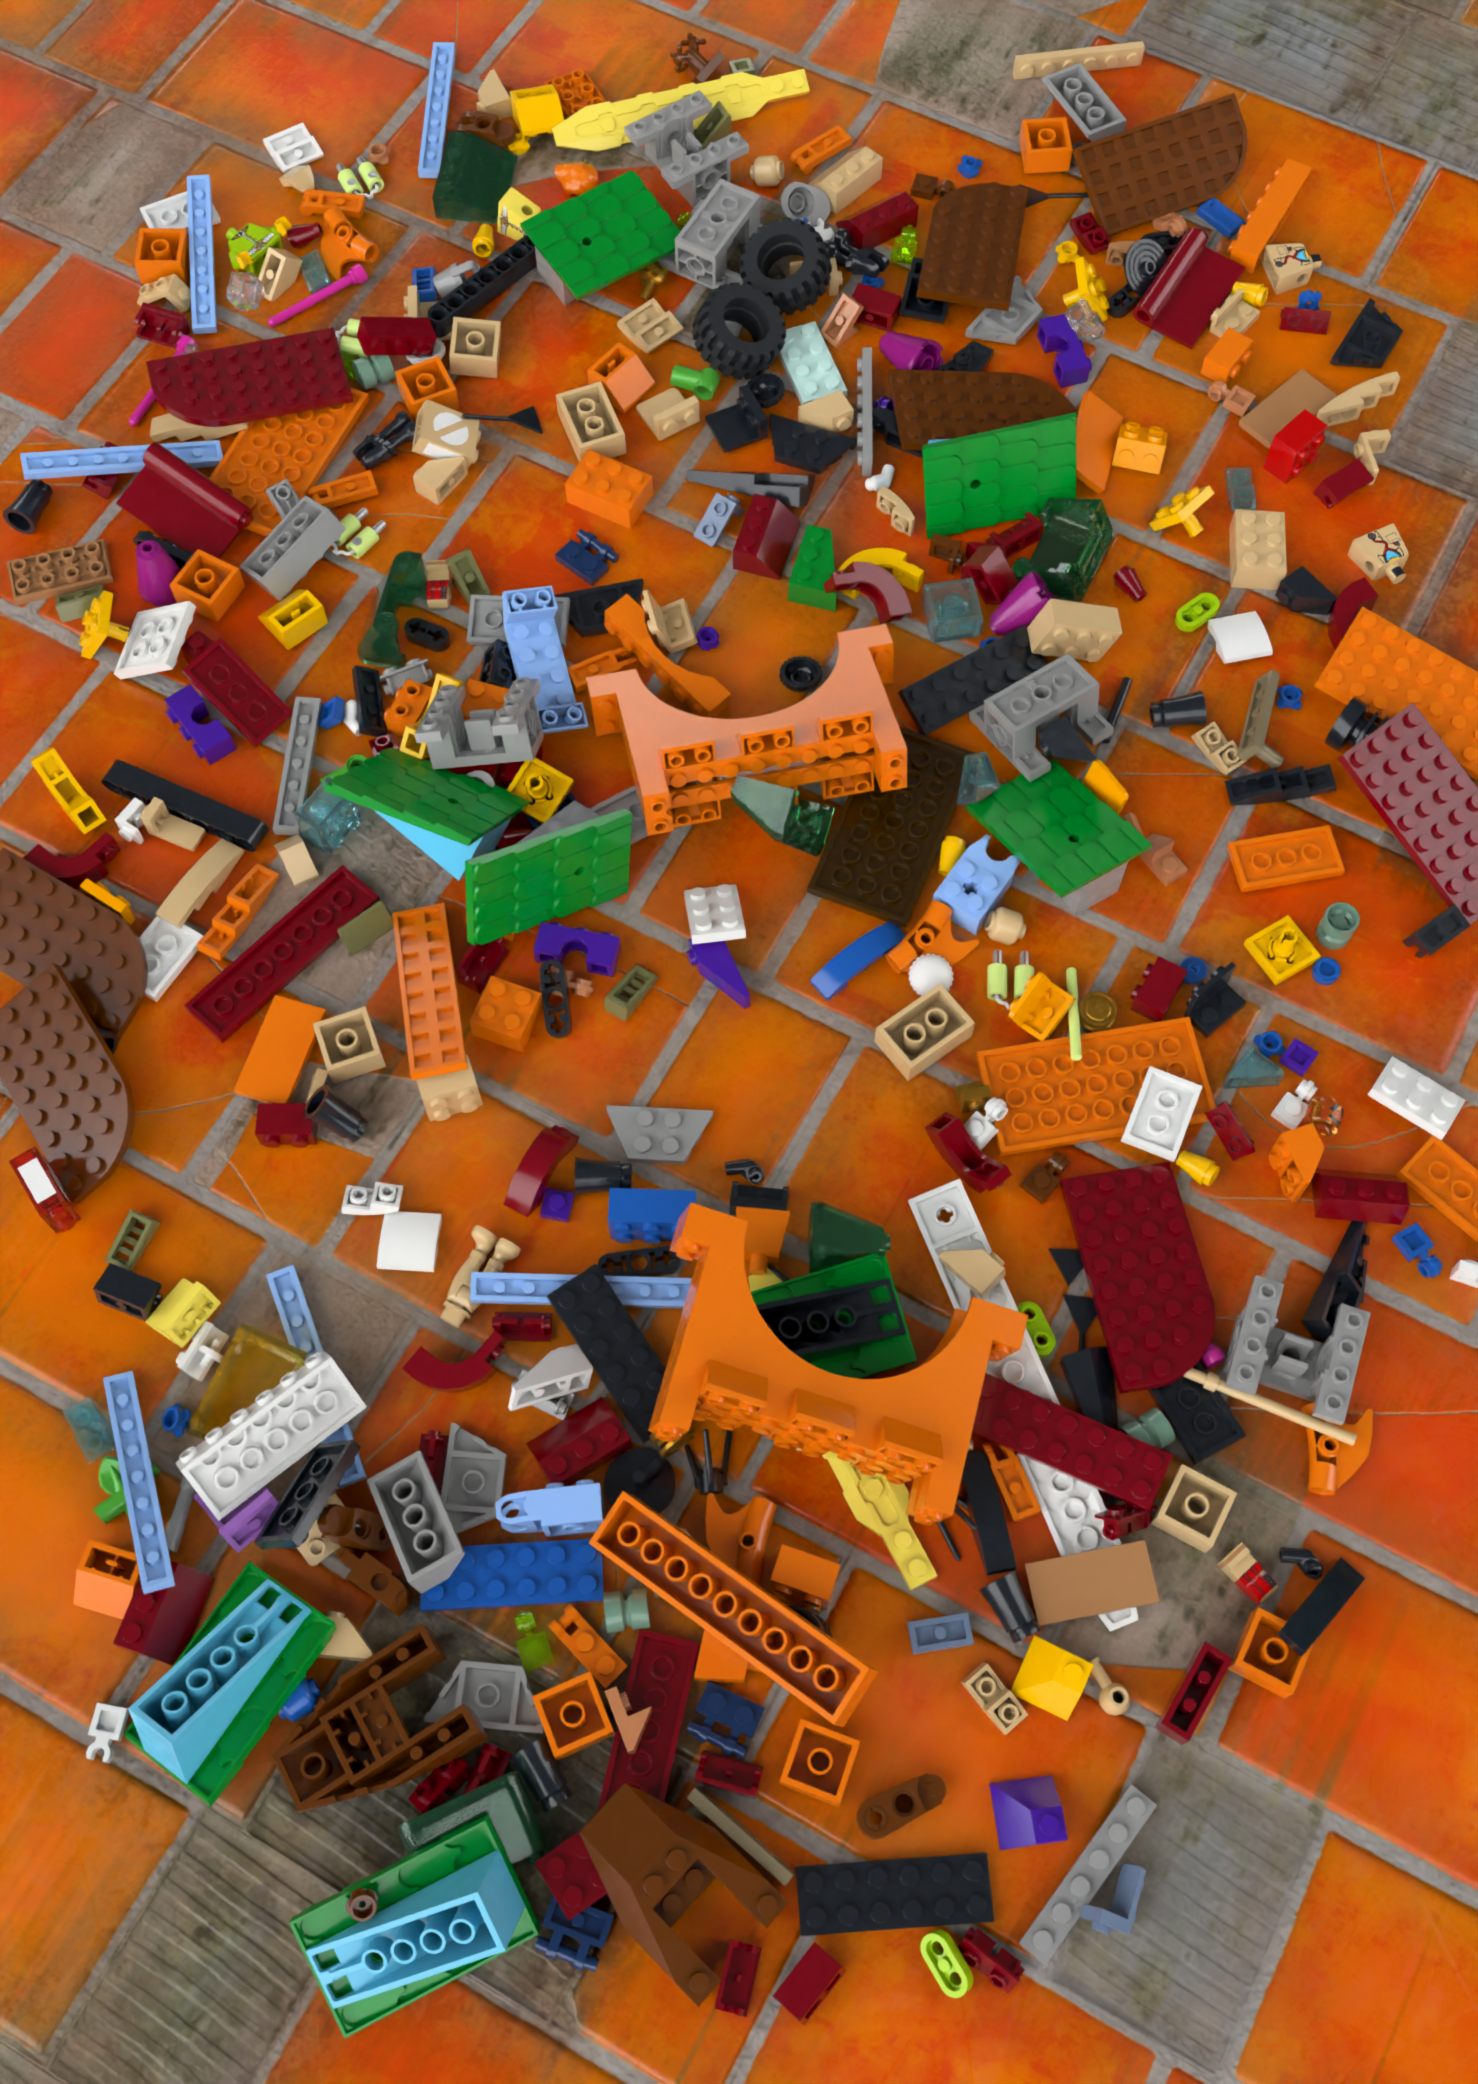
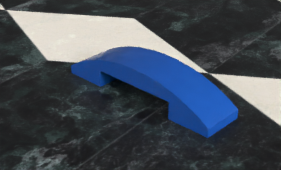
M890 921L861 936L838 953L813 976L810 983L828 1001L848 986V981L891 951L906 935L896 924Z

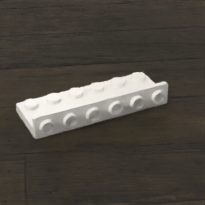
M325 1351L309 1356L305 1360L304 1366L296 1372L291 1371L284 1375L279 1385L272 1390L268 1389L260 1393L256 1397L255 1403L247 1409L242 1408L230 1417V1422L222 1428L217 1427L211 1430L205 1436V1440L196 1447H189L179 1456V1460L175 1464L218 1521L367 1407L335 1361Z

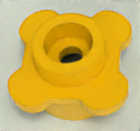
M516 133V140L508 145V149L517 155L525 154L530 149V144L528 143L530 137Z
M1064 241L1056 246L1055 252L1058 253L1057 261L1061 264L1075 263V260L1080 258L1077 254V245L1072 241Z

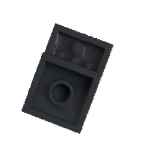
M913 257L899 316L944 324L951 302L916 297L923 259Z

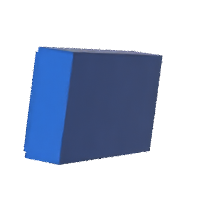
M1215 198L1206 201L1197 208L1196 214L1228 239L1239 232L1242 224H1246V221Z

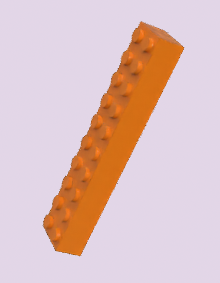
M622 1491L589 1541L590 1545L833 1725L845 1726L879 1672L658 1512L627 1492Z

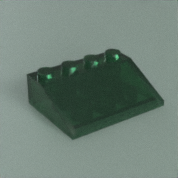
M449 131L432 197L436 218L498 224L499 201L511 188L518 156L472 133Z

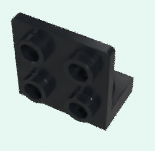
M748 384L739 387V398H737L736 405L705 416V421L724 453L763 440L768 435V418Z
M497 638L484 652L479 681L510 689L517 677L508 643Z
M1233 962L1225 968L1222 965L1218 967L1210 976L1212 979L1206 984L1203 981L1200 982L1192 990L1193 996L1186 1003L1188 1007L1184 1017H1190L1191 1024L1206 1039L1243 1009L1247 1003L1228 985L1229 979L1236 967Z

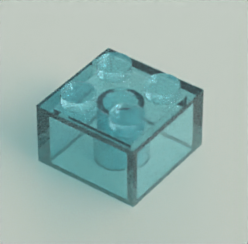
M973 578L924 584L922 606L931 643L981 636L984 618Z
M329 777L321 783L294 814L304 841L328 856L334 849L336 850L341 846L345 836L350 831L356 829L361 819L356 803L323 791L325 785L332 781Z

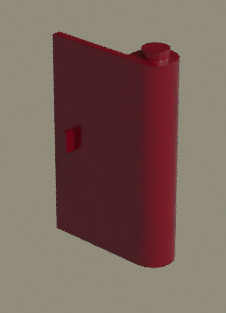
M1198 228L1187 230L1133 310V316L1138 322L1190 349L1194 347L1210 323L1213 312L1216 308H1220L1235 282L1238 281L1246 268L1205 247L1207 243L1206 235Z
M153 442L146 449L143 455L145 466L116 502L118 506L160 536L175 544L176 547L184 551H191L192 553L199 549L218 559L223 556L242 529L248 527L253 520L250 507L158 442Z

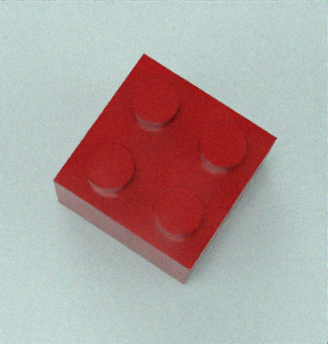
M1304 409L1274 436L1263 468L1284 484L1293 477L1296 479L1307 464L1312 465L1317 460L1320 454L1318 449L1325 441L1326 437L1324 434L1328 425Z

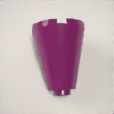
M894 331L887 332L880 339V352L896 369L936 370L943 363V358L940 356V350L943 351V347L934 340Z
M147 540L140 543L136 549L138 591L142 599L156 607L177 603L170 583L182 569L158 542Z
M1034 570L1026 574L991 614L989 626L996 635L1001 634L1004 636L1023 625L1028 627L1050 598L1056 599L1052 592L1049 593L1045 587L1047 584Z

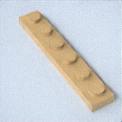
M1143 41L1015 55L1013 77L1014 80L1043 77L1081 63L1087 71L1139 66L1142 63L1145 46Z

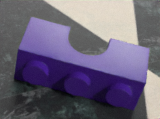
M1066 313L1040 319L1037 338L1044 353L1060 352L1056 354L1053 372L1060 388L1087 382L1089 371L1092 370V363L1090 358L1086 357L1081 339L1078 340L1074 323L1070 322Z
M191 684L164 699L168 710L165 711L168 718L173 724L178 723L180 725L178 729L186 741L191 740L193 742L192 748L199 759L204 757L209 765H212L236 750L230 734L218 719L208 724H199L202 719L209 716V712L203 699Z
M541 922L533 951L535 961L538 963H544L547 960L553 959L562 964L568 953L581 951L587 955V972L614 977L621 945L620 937H616L612 933L603 932L600 934L590 932L582 927L569 928L557 922Z

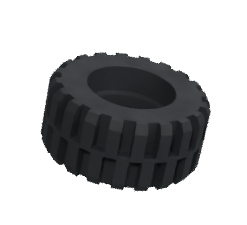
M783 218L781 222H778L777 219L770 221L771 224L768 226L764 224L759 228L760 231L757 234L753 233L750 236L749 244L745 243L742 249L744 254L740 256L739 264L741 267L739 270L743 283L751 285L753 289L759 288L766 297L769 295L773 299L772 303L775 306L778 305L781 310L780 315L783 312L786 315H793L794 311L799 310L802 312L806 310V306L809 304L814 305L817 302V297L824 294L826 291L825 285H828L831 279L832 264L822 237L815 231L813 226L805 224L804 221L795 219L792 222L791 218ZM788 255L804 257L801 267L790 277L780 280L767 277L772 265L780 258Z
M739 282L730 283V285L727 283L713 289L698 310L692 324L693 340H696L694 344L697 351L702 353L701 358L704 362L708 361L711 364L710 368L715 371L719 370L722 372L721 375L726 377L730 375L733 376V379L739 380L743 377L751 379L756 375L763 374L782 350L786 338L784 317L780 316L781 310L778 305L775 306L772 303L773 299L769 295L766 297L762 294V290L759 288L753 289L751 285L746 283L740 285ZM725 320L742 325L750 333L754 342L743 341L733 335L726 326Z

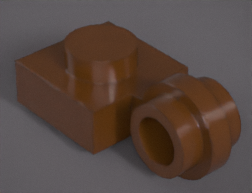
M917 173L911 187L910 196L932 201L934 194L938 195L941 199L949 192L955 190V187L950 180H944L938 185L937 177Z
M1056 1151L1046 1163L1050 1167L1048 1170L1038 1163L1024 1179L1020 1187L1043 1204L1061 1182L1053 1174L1057 1172L1060 1175L1069 1165L1070 1161L1066 1159L1067 1155Z

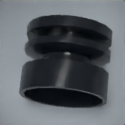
M1353 697L1332 726L1325 739V744L1338 752L1347 744L1352 745V748L1390 720L1391 717L1386 716L1380 725L1377 724L1382 712L1378 710L1370 719L1367 718L1366 715L1370 705L1357 697Z

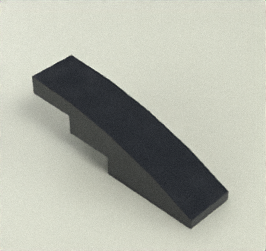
M1330 764L1304 770V767L1300 766L1277 772V768L1225 781L1230 805L1282 802L1336 791Z
M985 1451L967 1452L961 1478L963 1485L962 1495L970 1518L977 1525V1529H971L986 1575L1015 1571L1017 1566L1011 1540Z
M1340 1558L1276 1635L1302 1657L1365 1578L1344 1559Z

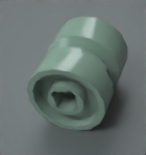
M371 355L370 359L364 356L352 361L355 374L364 391L376 387L378 381L386 383L396 379L395 371L388 355Z
M1337 902L1330 905L1316 928L1315 934L1318 942L1331 950H1339L1345 947L1359 925V913L1348 903Z
M1155 1407L1140 1415L1139 1422L1130 1421L1118 1429V1431L1159 1449L1175 1440V1434L1169 1421Z
M646 1587L629 1589L627 1595H623L620 1590L603 1593L608 1634L624 1632L627 1626H631L633 1630L650 1628Z

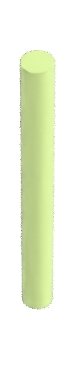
M1070 967L1066 969L1067 993L1076 999L1068 1010L1071 1059L1078 1061L1082 1058L1077 970Z

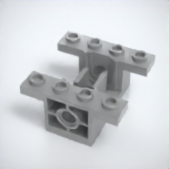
M700 90L624 127L625 135L636 147L645 144V154L659 168L661 176L673 190L677 189L693 208L700 199L705 200L720 179L731 183L730 162L749 153V144L737 131L714 143L710 142L706 149H702V144L694 137L693 120L711 112L712 103Z
M720 179L705 200L700 199L690 212V220L675 238V252L656 262L669 271L710 289L718 288L722 284L728 283L730 285V283L739 282L740 285H743V279L740 274L727 269V250L734 242V237L740 241V244H749L750 236L760 231L759 228L763 226L760 223V195Z
M1068 653L984 700L983 705L969 712V720L1029 782L1051 770V763L1036 749V732L1040 733L1058 721L1060 713H1063L1068 718L1073 727L1092 746L1113 735L1114 727L1098 712L1100 684Z
M528 677L516 679L513 681L507 695L503 696L505 702L503 708L496 711L495 708L470 711V720L465 721L461 709V704L466 697L464 686L445 685L439 688L414 733L417 743L427 744L433 769L534 760L544 738L535 700L540 690L539 680Z
M1255 1275L1246 1306L1237 1316L1226 1353L1227 1358L1222 1368V1372L1228 1373L1224 1386L1254 1396L1258 1384L1315 1402L1312 1416L1342 1425L1345 1422L1371 1313L1342 1303L1338 1308L1332 1334L1324 1343L1274 1327L1278 1322L1276 1314L1284 1284Z

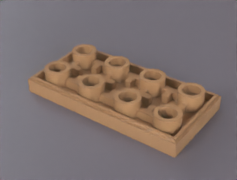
M1301 369L1241 418L1238 426L1270 449L1274 436L1304 409L1317 416L1318 410L1338 395Z
M104 539L6 561L16 606L101 584L114 583Z
M1145 1540L1025 1564L1039 1626L1160 1603Z

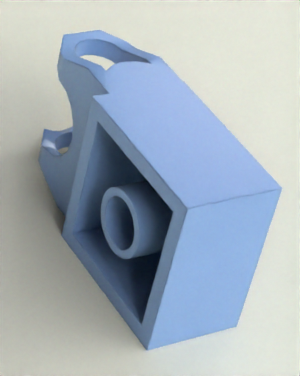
M985 834L980 840L967 848L935 891L932 900L939 901L951 908L953 911L951 921L975 936L986 922L990 911H994L1003 899L1004 894L1012 884L1014 871L1020 863V860L1015 855L1003 861L992 860L986 853L991 836Z
M580 1480L576 1482L575 1486L564 1487L563 1483H550L546 1485V1489L508 1494L496 1502V1518L501 1521V1528L510 1533L544 1532L546 1538L595 1533L605 1519L602 1489L600 1483H594V1480ZM512 1501V1503L508 1504L505 1508L502 1509L503 1505L506 1502ZM519 1510L516 1517L506 1518L510 1511Z

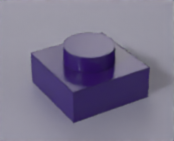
M1295 1038L1281 1057L1279 1063L1303 1077L1319 1053Z
M547 1188L540 1212L541 1218L568 1223L575 1198L574 1193Z

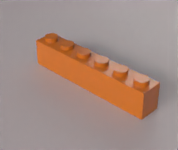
M1287 158L1283 166H1278L1273 177L1274 181L1270 180L1264 192L1265 195H1260L1255 206L1256 210L1252 209L1246 220L1247 224H1242L1237 234L1238 239H1233L1228 248L1229 259L1246 267L1244 271L1254 273L1263 257L1266 245H1271L1307 186L1312 167Z

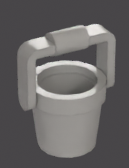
M473 260L460 265L456 262L435 275L433 281L440 297H445L468 278H466L464 273L472 270L475 274L482 267Z

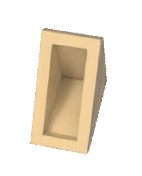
M299 835L274 844L295 888L319 878L307 848Z

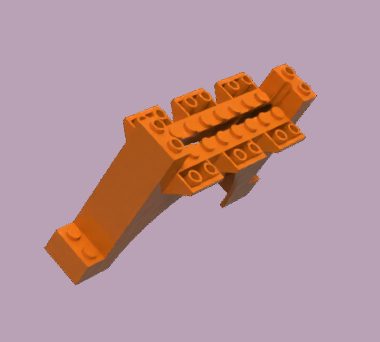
M882 624L837 632L836 636L839 644L838 659L835 668L824 684L810 696L788 708L757 717L719 719L698 716L678 710L653 695L643 684L637 669L586 677L591 717L596 736L622 733L647 835L674 831L675 827L722 819L720 800L732 797H744L747 814L798 805L797 785L820 781L823 800L874 791V773L881 792L907 788V746L883 684L894 682L893 640L887 625Z
M691 1202L678 1219L669 1251L675 1252L677 1257L684 1260L692 1261L697 1259V1263L648 1431L656 1433L655 1438L659 1440L673 1442V1439L678 1440L682 1437V1434L690 1430L692 1419L698 1421L710 1419L717 1422L716 1426L726 1430H734V1428L747 1424L752 1426L754 1432L766 1435V1438L774 1440V1445L781 1448L790 1449L793 1446L802 1449V1454L818 1458L819 1455L822 1456L829 1451L837 1453L839 1459L850 1462V1465L858 1467V1472L869 1476H875V1473L886 1476V1481L897 1485H903V1482L914 1479L906 1514L914 1516V1521L920 1524L932 1525V1522H941L942 1519L953 1516L988 1361L998 1362L1021 1349L1028 1315L972 1297L967 1312L957 1308L954 1309L944 1337L932 1354L916 1369L894 1377L881 1379H857L832 1374L806 1362L788 1349L771 1331L759 1313L749 1289L744 1263V1243L748 1221Z

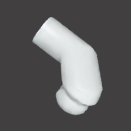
M890 464L884 465L881 474L866 479V489L868 491H879L882 486L889 488L895 468Z
M351 699L344 705L345 715L343 722L356 736H361L357 719L356 700Z

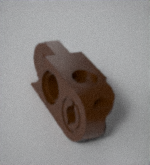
M477 110L475 112L465 111L462 113L453 128L457 141L464 146L500 151L499 146L510 145L516 140V133L511 123L499 121L498 115Z
M328 1504L323 1514L317 1519L318 1528L322 1533L321 1538L357 1552H386L392 1546L391 1539L380 1514L359 1508ZM379 1530L382 1533V1539L379 1538Z
M340 1546L334 1557L351 1570L346 1579L396 1616L401 1617L410 1604L411 1593L402 1584L399 1577L367 1552L359 1559L353 1553Z
M926 1773L867 1799L857 1811L856 1821L859 1830L867 1838L874 1840L882 1839L942 1804V1800L946 1795L944 1781L937 1775H928ZM903 1795L911 1800L912 1809L909 1813H901L896 1809L895 1800L898 1796ZM878 1812L881 1815L882 1821L880 1824L876 1825L870 1821L871 1813Z

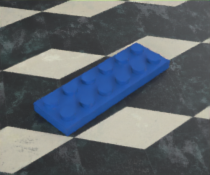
M591 1539L462 1546L465 1555L449 1579L422 1594L420 1593L421 1612L603 1602V1553L589 1544Z

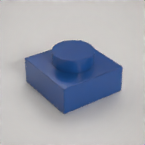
M335 696L322 704L318 726L328 730L340 724L345 715L343 711L345 700Z

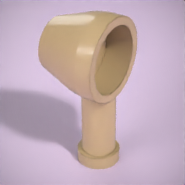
M1096 1657L1090 1662L1094 1664L1091 1672L1101 1687L1099 1704L1107 1714L1113 1716L1121 1715L1130 1706V1693L1123 1685L1112 1683L1100 1664L1099 1657ZM1114 1692L1121 1694V1703H1116L1113 1700Z

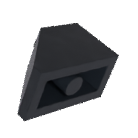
M1303 566L1281 580L1275 594L1278 600L1292 612L1320 615L1330 614L1337 600V597Z

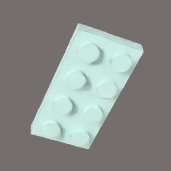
M816 322L786 329L785 344L778 355L800 404H806L838 390H841L844 396L847 397V388Z

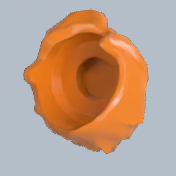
M585 162L559 163L554 168L555 175L561 182L567 196H571V194L581 195L598 186V171L592 164Z

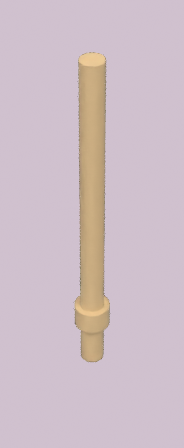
M1192 1368L1183 1376L1203 1384V1388L1209 1391H1220L1351 1446L1356 1441L1357 1435L1256 1393L1252 1396L1225 1387V1381L1220 1379V1375L1210 1371L1207 1374Z

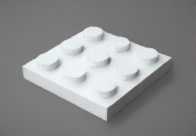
M190 601L137 612L114 675L121 680L172 670L177 663L181 646L185 642V635L189 625L192 623L196 606Z

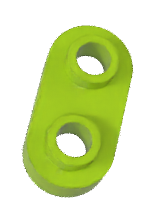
M1211 593L1199 594L1178 609L1175 617L1176 626L1185 632L1196 630L1217 614L1220 606L1219 599Z
M1022 1302L1017 1306L1020 1313L1029 1311L1033 1314L1034 1318L1027 1319L1026 1329L1039 1358H1046L1055 1348V1336L1041 1308L1033 1302ZM1036 1338H1044L1046 1340V1344L1039 1345L1036 1341Z
M940 1929L933 1930L924 1936L920 1944L921 1954L942 1991L952 1998L962 1997L972 1988L973 1974L952 1937ZM938 1942L942 1945L944 1951L939 1948ZM955 1972L959 1974L961 1981L957 1979Z

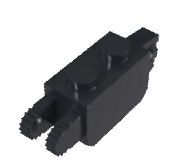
M880 406L874 408L872 411L873 429L884 434V441L887 445L902 450L894 409L892 411ZM902 450L917 457H923L922 450Z

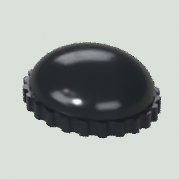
M771 373L756 375L747 382L761 408L775 406L784 396L785 386L783 380Z
M798 656L789 658L788 661L781 665L780 681L794 692H807L820 683L822 679L821 665L815 659H811V657Z

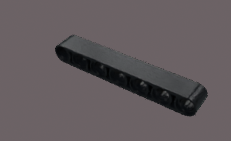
M527 235L429 308L428 318L437 338L445 337L452 332L453 317L470 318L537 266L535 245Z
M115 760L101 780L102 784L110 791L130 800L136 797L145 806L150 804L154 797L164 801L169 814L204 828L206 833L220 839L223 838L251 852L257 850L269 831L268 826L257 818L121 760Z

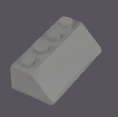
M1081 63L1042 78V82L1085 136L1092 142L1125 131L1126 118Z
M305 495L239 568L268 594L281 601L283 597L291 592L292 587L307 575L308 570L315 562L324 556L326 550L340 539L341 534L346 528L329 509Z
M419 1450L369 1478L367 1483L406 1579L411 1586L422 1594L449 1579L465 1555V1552L424 1456Z

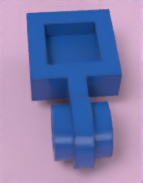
M1417 1222L1393 1236L1392 1242L1408 1262L1419 1258L1420 1262L1417 1264V1268L1423 1277L1434 1278L1440 1274L1443 1268L1441 1261L1435 1255L1429 1256L1427 1253L1434 1247V1244Z

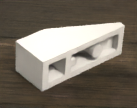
M577 1344L552 1350L513 1386L508 1408L510 1411L587 1389L592 1376L593 1366Z

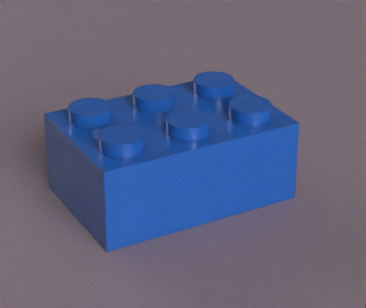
M610 1188L608 1226L611 1239H615L619 1243L644 1240L648 1244L672 1241L681 1214L691 1202L697 1204L696 1191Z

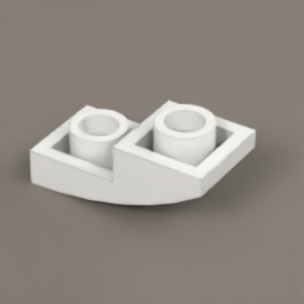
M375 1182L374 1189L347 1185L342 1203V1214L379 1215L399 1211L404 1186Z

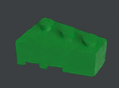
M807 524L788 583V601L835 612L837 593H825L823 585L831 578V574L835 572L832 532L830 529Z

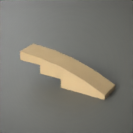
M1395 371L1378 376L1350 388L1319 409L1316 417L1328 426L1357 420L1362 410L1376 407L1379 398L1395 393L1400 381L1398 372Z
M169 413L152 418L150 437L155 442L176 436L183 442L202 435L206 441H210L247 429L249 422L224 427H205L187 423Z
M223 838L219 840L185 874L155 914L162 920L181 929L194 909L199 911L211 892L215 894L218 892L244 854V849Z

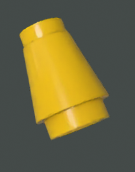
M488 224L480 226L472 242L474 253L482 258L490 256L495 248L493 228Z
M1235 282L1231 293L1234 295L1239 289L1244 290L1242 297L1244 302L1253 307H1262L1268 296V288L1264 287V284Z
M947 836L945 841L941 842L939 874L947 876L967 850L965 847L966 842L963 839Z
M1183 1150L1176 1160V1165L1180 1166L1200 1185L1210 1186L1220 1171V1167L1215 1165L1216 1161L1187 1152L1186 1150Z

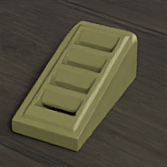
M635 964L605 996L604 1009L619 1019L626 1021L657 982L658 976ZM635 976L644 981L645 983L642 984L639 981L635 980Z
M130 1209L104 1261L132 1271L157 1232L161 1222L137 1210ZM137 1222L146 1225L144 1230L135 1226ZM134 1232L140 1235L139 1240L130 1237V1233ZM125 1241L135 1246L133 1251L123 1246ZM119 1251L130 1256L128 1262L117 1257Z

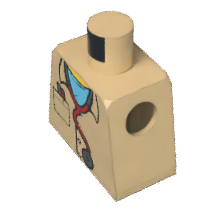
M1301 243L1266 245L1261 264L1277 295L1306 285L1310 280L1313 269L1320 268L1321 257L1319 254L1308 255L1304 245Z
M1394 523L1353 540L1347 555L1371 580L1376 581L1388 576L1393 584H1397L1406 577L1402 568L1409 557V552Z

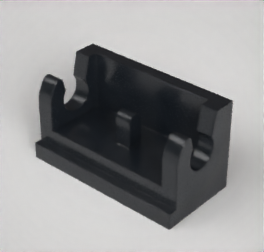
M1452 905L1403 940V943L1406 947L1416 945L1419 952L1415 956L1418 958H1422L1426 954L1430 956L1471 925L1456 906Z
M732 1181L729 1205L730 1215H736V1206L787 1211L789 1187L783 1186V1189L746 1186L738 1185V1182Z
M112 1263L108 1265L93 1288L99 1303L144 1321L156 1310L163 1297L159 1295L162 1288L161 1283Z

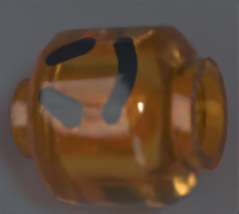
M1323 1095L1314 1098L1308 1104L1304 1125L1313 1123L1320 1138H1329L1339 1132L1344 1117V1108L1332 1096Z

